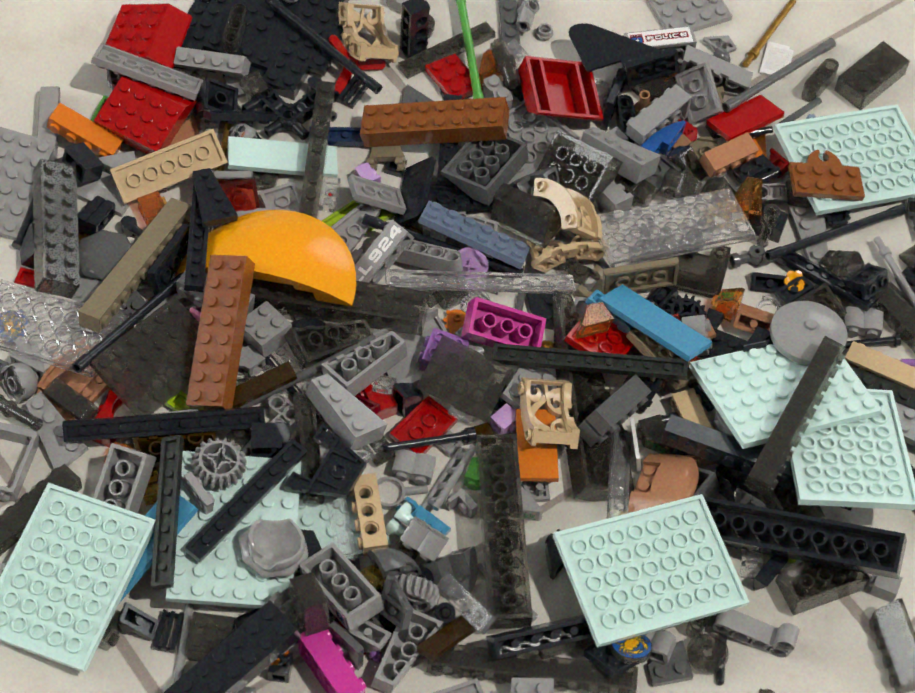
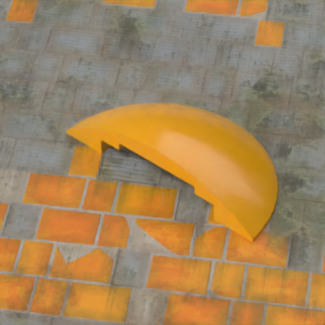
M289 210L256 211L239 216L237 221L221 224L208 233L206 273H208L210 255L247 256L255 263L253 279L293 285L296 290L313 292L317 301L347 306L353 305L356 292V270L352 255L340 235L315 217ZM187 254L175 276L186 271Z

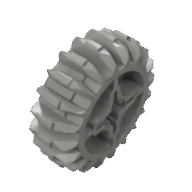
M218 436L215 441H212L210 438L207 443L202 441L201 446L197 447L192 455L191 467L193 468V474L203 481L204 487L211 484V489L218 486L221 490L225 485L229 489L231 483L236 485L238 479L241 480L243 473L246 472L245 465L247 460L244 451H241L240 445L235 446L234 440L228 443L226 437L223 441H220Z
M412 574L395 575L412 609L428 613L437 607L440 590L436 584L426 580V578L413 576Z

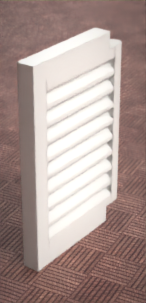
M768 41L759 74L770 76L790 64L794 50L789 49L790 46Z
M630 417L637 471H641L634 417Z

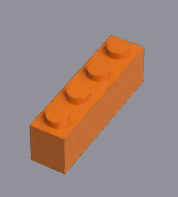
M59 103L50 115L46 126L51 132L63 136L70 143H85L98 158L117 154L124 140L62 103Z

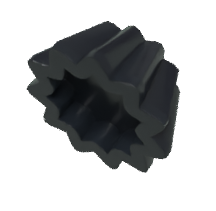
M844 210L825 214L828 226H832L834 229L848 224V221L851 219V216H849L850 211Z

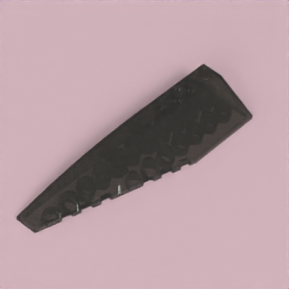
M558 291L553 293L554 348L577 350L566 343L564 339L579 322L577 319L579 314L572 296ZM555 369L556 380H567L572 383V409L568 411L569 417L574 418L575 424L578 427L611 396L604 387L606 382L602 373ZM622 425L611 435L606 433L608 437L600 445L596 442L590 447L580 435L578 449H570L566 445L573 498L585 501L628 500L630 498L631 491H634V483L625 432Z

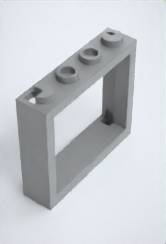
M0 422V439L28 445L12 487L0 486V500L16 502L40 444V437L38 431Z

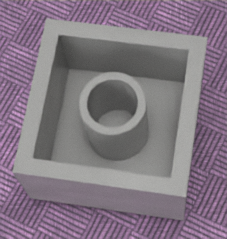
M268 301L247 315L243 340L248 345L251 343L264 358L293 338L292 324Z

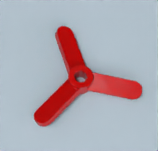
M331 35L328 38L329 43L361 70H382L385 68L386 63L383 59L356 60L351 57L336 35ZM344 66L333 88L339 92V95L353 75Z

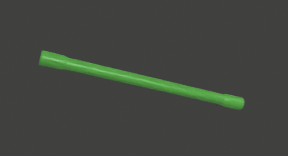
M456 0L472 84L473 99L484 98L466 0Z

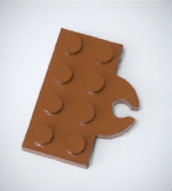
M818 149L810 153L806 163L790 162L788 165L794 196L863 201L865 198L859 167L842 166L839 158L830 151L825 150L823 153L825 161L819 159L820 151Z

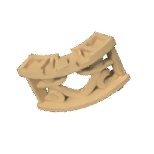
M339 2V25H343L344 32L341 36L345 47H349L350 55L356 60L366 61V58L387 59L392 63L397 62L399 55L398 45L394 44L387 34L384 23V6ZM354 8H362L360 13L353 10ZM365 9H372V18L370 17L371 12L368 13L366 18L364 17ZM362 27L375 38L372 45L359 37L358 33Z
M535 178L533 195L547 198L557 207L562 229L580 235L585 240L602 239L600 216L597 215L594 209L595 206L587 197L572 189L565 188L553 180Z
M560 215L531 225L529 229L523 232V236L526 238L528 246H530L529 250L533 260L531 262L532 268L547 273L557 265L565 263V259L575 257L576 260L598 261L609 252L608 245L604 244L603 239H594L592 242V240H585L582 236L577 235L569 244L553 240L562 229Z
M521 378V382L518 384L521 419L525 440L531 446H536V443L565 444L570 449H578L580 429L576 426L574 418L569 417L568 410L572 409V383L567 380ZM531 384H540L543 395H541V391L537 387L534 391L536 395H532L530 392ZM548 385L558 386V388L548 392ZM544 404L549 413L558 417V419L551 423L550 427L543 424L535 416L537 410Z

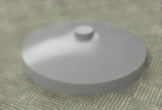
M795 301L782 306L774 314L770 325V337L777 350L786 358L803 365L819 366L836 360L842 354L847 342V329L842 319L830 308L816 302Z

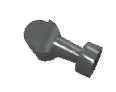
M752 245L748 253L742 255L732 253L729 255L732 268L740 267L743 262H751L754 266H758L763 261L765 249L759 245Z

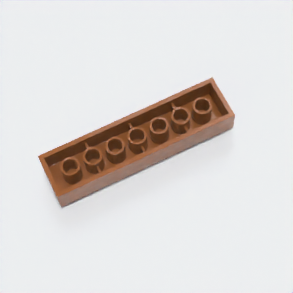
M506 97L364 105L360 136L365 147L506 140L510 110Z
M210 255L186 405L191 409L203 411L230 409L233 407L255 263L247 256Z

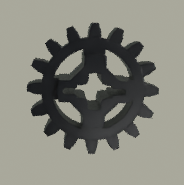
M685 294L684 298H681L680 295H677V299L672 298L666 307V312L681 322L682 317L696 316L697 314L706 316L707 314L704 311L705 305L700 306L701 300L695 301V296H692L690 299L687 294Z

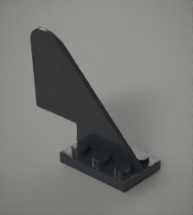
M588 23L573 25L568 31L569 37L587 73L621 62L629 88L679 72L676 47L660 50Z

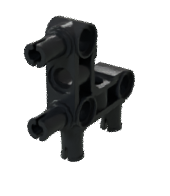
M263 85L258 88V93L254 94L253 99L241 105L244 111H254L261 108L263 111L277 114L276 122L264 127V132L269 138L281 130L293 131L301 140H305L309 136V131L302 124L320 113L329 122H333L337 118V113L328 106L329 104L324 98V93L318 89L306 93L300 100L289 104L271 86Z

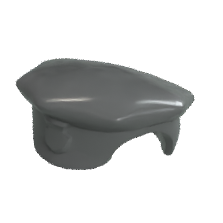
M100 230L80 240L77 251L74 254V260L84 276L104 281L132 245L125 234Z

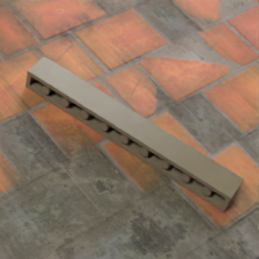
M171 197L78 311L79 326L100 333L104 327L109 325L111 318L118 314L120 307L128 301L131 293L137 290L142 279H146L149 268L154 264L182 224L190 223L191 204Z

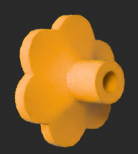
M788 271L784 284L788 285L793 279L803 277L802 272ZM802 279L797 285L798 292L804 289L805 282Z

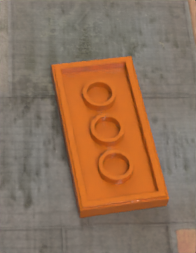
M516 409L518 481L558 482L557 444L536 443V446H531L525 440L521 409ZM538 409L535 413L536 418L548 427L556 420V417L549 413L547 409Z

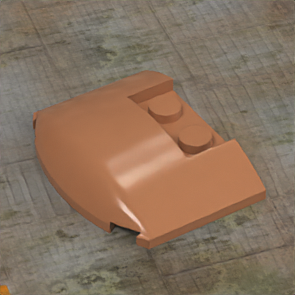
M87 344L82 345L83 349L74 352L70 350L58 358L46 370L37 385V394L41 391L65 421L82 419V415L107 389L110 390L121 373L118 368L101 355L94 359L81 373L75 372L72 368V363L92 349Z
M648 454L643 460L644 466L635 489L630 493L627 513L692 497L699 479V469L695 456Z

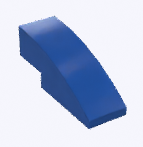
M682 120L662 128L649 137L641 147L666 156L684 133L686 121Z

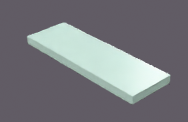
M228 136V169L337 179V146Z

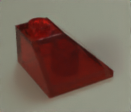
M255 178L231 179L219 182L236 212L260 208Z

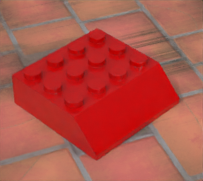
M122 4L106 45L173 69L176 49L183 44L192 21V16L171 4Z
M533 56L524 57L518 68L527 112L536 115L603 121L604 118L593 72L587 73L582 62Z
M123 75L97 114L94 122L124 139L123 143L148 155L171 144L196 104V101L184 99L181 95L168 93L164 89L151 87L145 82L134 81L130 77Z

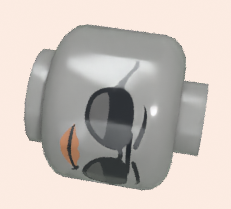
M243 122L233 125L229 132L232 137L257 139L256 130Z

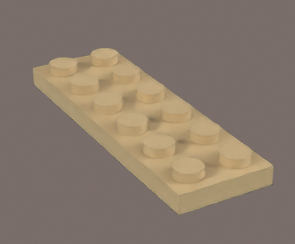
M211 129L112 168L110 172L125 205L192 178L193 171L207 168L213 170L228 162L214 129Z

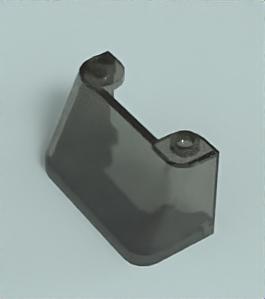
M659 230L651 261L678 257L677 284L672 285V287L679 291L708 298L719 296L728 266L731 247L717 245L712 248L710 256L697 253L691 259L676 250L677 248L674 247L675 238L672 234Z

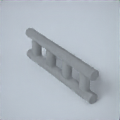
M470 445L467 451L462 447L458 448L422 504V507L426 510H429L431 506L435 511L440 509L472 456L477 451L474 445Z

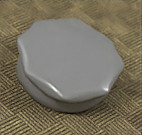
M259 519L239 537L244 563L263 578L289 577L299 568L300 563L308 559L305 537L292 519L279 521Z

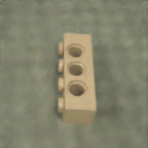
M376 473L363 474L357 481L350 496L354 497V501L351 502L352 513L357 515V519L354 520L355 531L360 533V537L357 538L358 549L363 550V556L366 557L371 549L388 548V540ZM365 495L368 496V498L363 499L361 498V496ZM365 513H370V514H372L371 516H368V517H367V516H364ZM373 531L375 534L370 535L366 532Z

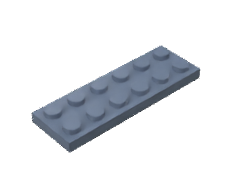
M428 201L418 223L518 269L522 268L530 246L526 245V243L514 240L505 233H499L490 226L479 224L472 218H466L455 210L444 208L437 202Z

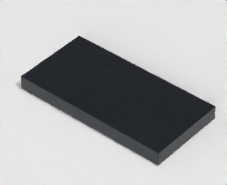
M432 156L405 169L401 194L406 211L404 215L396 213L394 221L401 227L418 221L426 207L436 159Z

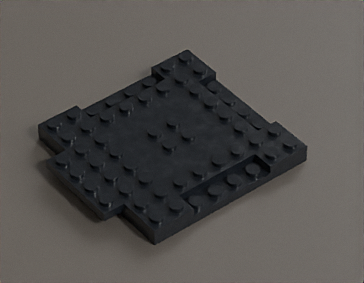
M195 0L187 13L192 16V21L181 47L245 56L251 62L248 78L244 79L245 84L256 88L269 85L279 93V96L295 100L310 71L325 76L334 60L332 56L279 12H276L267 5L265 0ZM279 0L287 9L327 42H329L328 38L331 35H336L343 43L341 36L344 33L343 25H339V2L348 3L349 0H298L294 3Z

